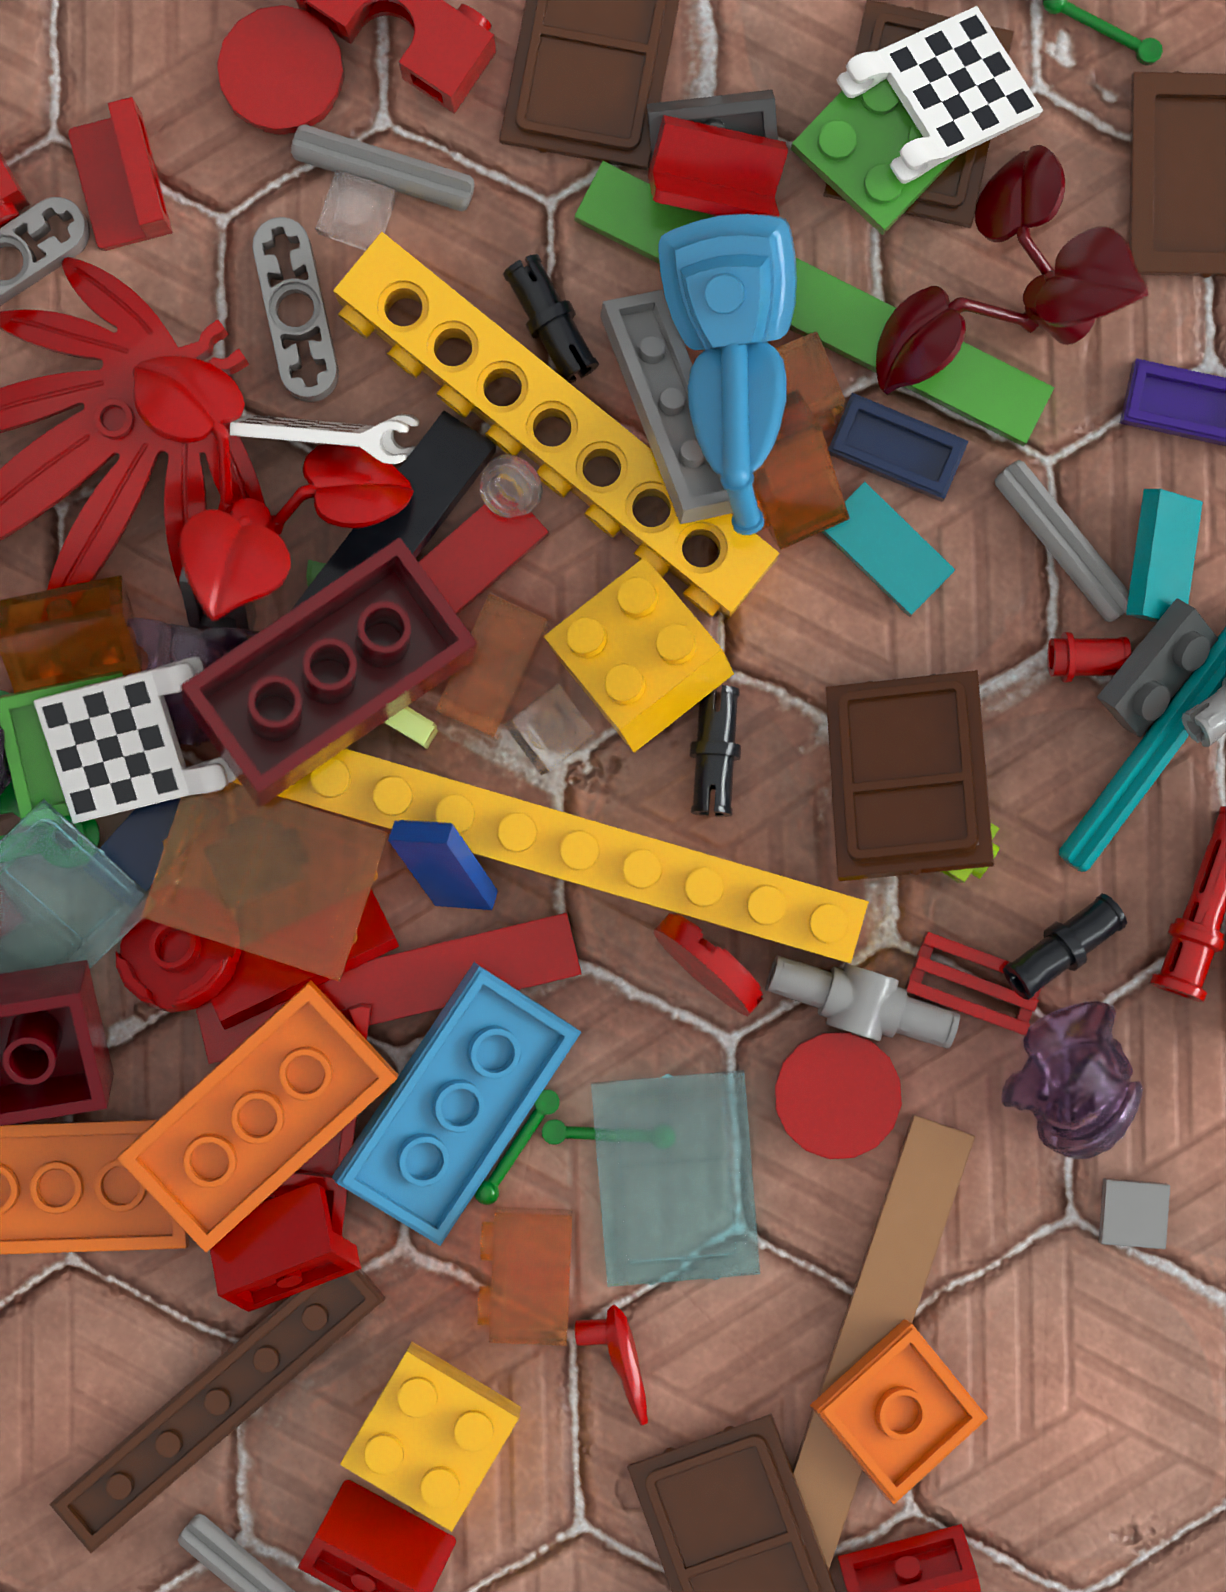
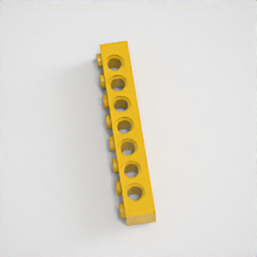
M383 232L377 236L333 290L338 303L343 306L338 316L349 327L365 339L372 332H375L390 344L392 348L387 353V356L395 364L415 379L423 371L437 382L441 388L436 395L449 408L463 418H466L471 411L491 426L485 435L496 446L513 458L522 451L540 467L534 474L542 483L562 498L571 491L589 505L584 515L596 527L612 538L618 531H621L639 546L633 555L639 561L645 557L662 578L669 570L688 587L683 592V596L707 616L712 618L719 611L729 619L776 562L780 553L756 533L741 535L733 529L731 521L733 515L731 513L680 524L652 450ZM408 298L421 304V316L411 325L398 326L388 319L389 309L398 300ZM451 338L463 339L472 347L470 357L466 362L458 366H447L437 359L438 348L444 341ZM507 377L515 380L520 385L521 394L513 404L497 406L486 398L487 387L495 379ZM558 417L566 421L571 428L568 439L561 445L554 447L540 443L536 439L534 432L537 425L543 419ZM605 456L614 460L620 468L618 479L605 487L591 484L583 473L586 464L591 459ZM646 496L659 497L667 504L670 515L659 526H644L633 515L632 510L636 502ZM701 535L712 539L719 551L718 559L707 567L691 565L685 559L682 552L684 543L691 537Z

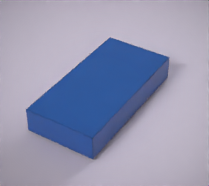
M409 820L394 821L388 841L435 906L481 910L493 909L498 890L452 823Z

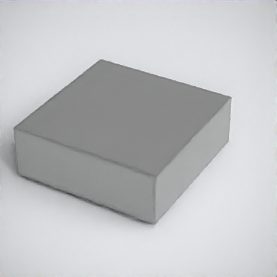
M1103 1178L1098 1242L1106 1245L1166 1249L1170 1185L1167 1183Z

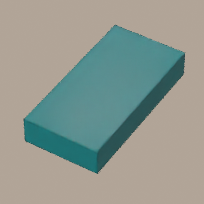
M866 482L819 528L834 545L909 617L955 571Z
M1144 489L1126 615L1157 623L1176 598L1189 604L1203 501L1163 489Z

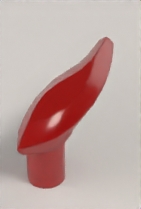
M614 1304L607 1310L606 1319L576 1320L575 1340L577 1346L608 1345L611 1364L621 1378L628 1403L639 1424H647L648 1417L644 1385L633 1335L625 1314Z

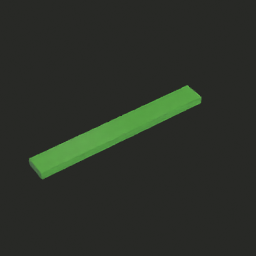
M602 161L574 216V221L660 264L658 246L661 236L675 228L714 216L657 203L652 199L649 183ZM796 258V304L790 330L877 373L876 353L885 324L896 307ZM965 342L962 343L960 351L953 361L939 373L918 384L904 386L1022 447L1027 444L1055 388Z

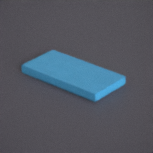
M474 962L399 1074L398 1079L394 1082L333 1174V1180L338 1185L441 1246L581 1034V1031Z

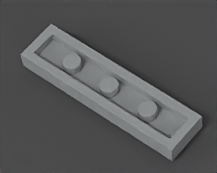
M663 290L603 301L600 315L679 523L685 524L733 513L727 490L721 483V475L713 471L705 459L695 436L688 403V381L692 362L683 339L672 320Z

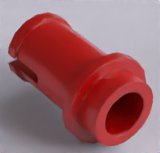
M1063 632L1060 638H1051L1049 641L1047 652L1050 676H1060L1063 683L1072 682L1074 676H1114L1131 655L1130 640L1127 636L1119 638H1074L1071 632Z

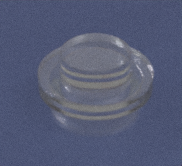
M504 454L492 459L484 468L480 483V494L483 502L492 512L502 517L511 518L530 513L541 501L543 488L539 475L527 461L518 456Z

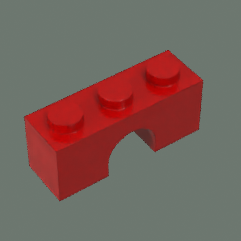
M296 0L299 9L311 13L326 24L331 32L349 44H352L361 29L374 18L394 16L406 21L413 28L414 37L410 46L399 60L402 79L454 114L496 54L495 37L489 31L492 27L491 23L478 11L465 4H461L458 9H455L443 0Z

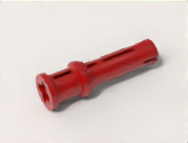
M1220 806L1214 831L1206 848L1182 918H1176L1175 922L1170 924L1168 934L1172 937L1161 972L1153 974L1150 981L1151 985L1161 990L1204 1003L1207 992L1202 987L1214 953L1222 952L1225 944L1223 940L1224 934L1220 932L1226 912V806Z

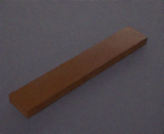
M362 1269L288 1297L49 1505L87 1550L92 1553L382 1303L386 1297Z

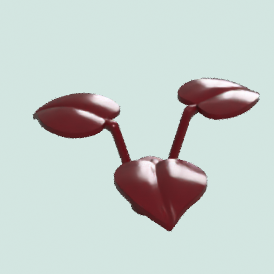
M1034 145L1028 151L1019 153L1007 162L988 181L978 198L975 209V223L978 231L991 242H1004L1017 234L1019 243L1042 274L1034 278L1024 290L1023 303L1025 305V312L1019 313L964 297L956 298L950 302L948 294L939 286H930L917 291L894 310L885 324L878 343L876 372L879 387L885 394L888 395L900 387L923 382L939 373L953 361L960 351L965 338L966 323L963 316L960 315L962 312H972L1017 324L1029 333L1040 326L1059 343L1069 345L1084 338L1091 330L1095 319L1111 314L1149 295L1147 286L1137 270L1129 245L1119 233L1111 228H1092L1072 238L1058 253L1054 269L1031 238L1030 228L1041 226L1052 220L1059 211L1065 193V175L1062 165L1055 154L1047 147Z

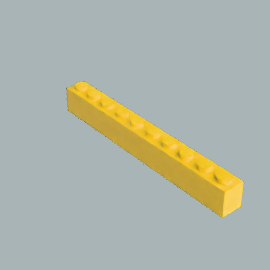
M346 748L276 796L392 830L394 821L399 820L452 823L475 855L849 964L852 962L869 901ZM237 778L231 782L233 784L242 786V784L239 782Z

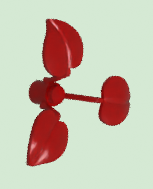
M186 356L152 358L140 362L133 368L134 404L141 419L154 433L165 439L192 443L205 439L212 432L217 441L221 499L218 510H203L192 516L182 530L179 543L181 560L189 585L212 621L221 618L241 605L269 595L284 583L290 570L291 559L289 551L279 535L282 534L287 520L304 501L314 498V507L317 515L328 524L345 528H361L375 525L391 518L402 511L412 498L414 490L411 487V483L392 464H386L377 460L358 446L322 444L307 455L303 464V475L310 485L298 488L276 516H271L267 506L259 500L243 498L235 502L232 495L229 433L223 425L236 421L242 416L245 402L242 392L235 381L215 365Z

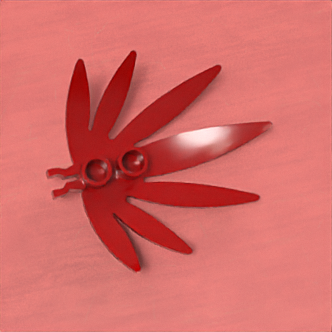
M71 257L63 259L61 263L69 283L81 300L101 319L117 329L116 332H111L90 321L58 312L30 309L0 312V329L24 342L63 355L103 361V366L99 370L47 375L0 388V433L21 428L53 417L79 405H84L82 411L41 435L0 469V541L47 512L87 481L112 457L119 455V460L105 475L85 503L59 553L48 584L40 619L41 627L48 632L54 631L74 608L111 556L143 496L157 458L161 453L168 454L169 458L164 488V520L170 559L180 591L179 579L183 567L179 544L181 533L186 522L192 516L207 510L205 479L201 461L202 454L206 455L212 478L220 494L218 451L215 436L211 432L201 441L183 443L165 439L154 433L144 423L136 410L133 400L134 377L132 372L133 368L140 362L161 356H186L204 361L213 355L214 345L229 335L226 329L217 319L203 330L199 341L178 347L158 316L131 288L103 269ZM240 349L234 351L229 357L222 359L213 357L208 361L228 375L237 373L249 365ZM230 423L223 424L229 433L233 500L236 502L243 498H252L266 505L260 482L240 436L230 435Z

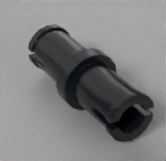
M529 255L525 258L528 265L524 267L521 260H518L504 271L503 276L509 282L529 318L526 327L532 338H540L560 376L569 383H573L577 379L574 374L578 372L582 379L593 372L599 366V363L591 354L573 321L576 312L570 301L561 300L541 264L542 261L539 255Z
M722 685L720 711H715L717 694L715 689L699 701L697 741L690 743V757L696 759L691 813L709 817L710 793L712 790H715V817L732 816L733 811L731 801L734 761L739 760L741 757V746L735 743L737 701L740 689Z
M1103 893L1100 894L1094 902L1064 924L1055 922L1045 929L1043 940L1015 961L1009 962L1004 966L1005 978L1019 996L1029 1000L1038 990L1066 969L1075 971L1087 962L1086 954L1115 932L1126 927L1127 920L1125 914L1110 896Z

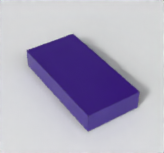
M1136 358L1131 367L1120 424L1226 446V378Z

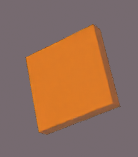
M905 1319L810 1404L814 1412L884 1497L892 1504L898 1502L988 1419L986 1414L914 1325Z

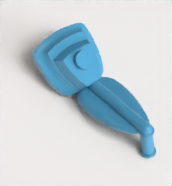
M745 213L710 217L675 228L661 236L658 252L665 299L672 320L686 346L693 350H704L693 363L688 381L689 412L695 436L705 459L713 471L721 475V483L727 490L733 512L731 520L733 529L741 535H751L760 531L765 522L762 511L758 509L752 485L754 480L753 472L762 466L773 448L781 427L787 396V377L784 361L778 351L768 341L781 339L790 330L796 304L797 270L792 231L787 220L773 215Z

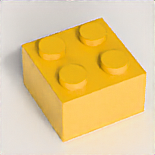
M645 557L544 635L545 640L560 663L634 753L734 675L722 648Z
M411 1342L347 1449L340 1465L452 1532L517 1423L521 1406L416 1343Z

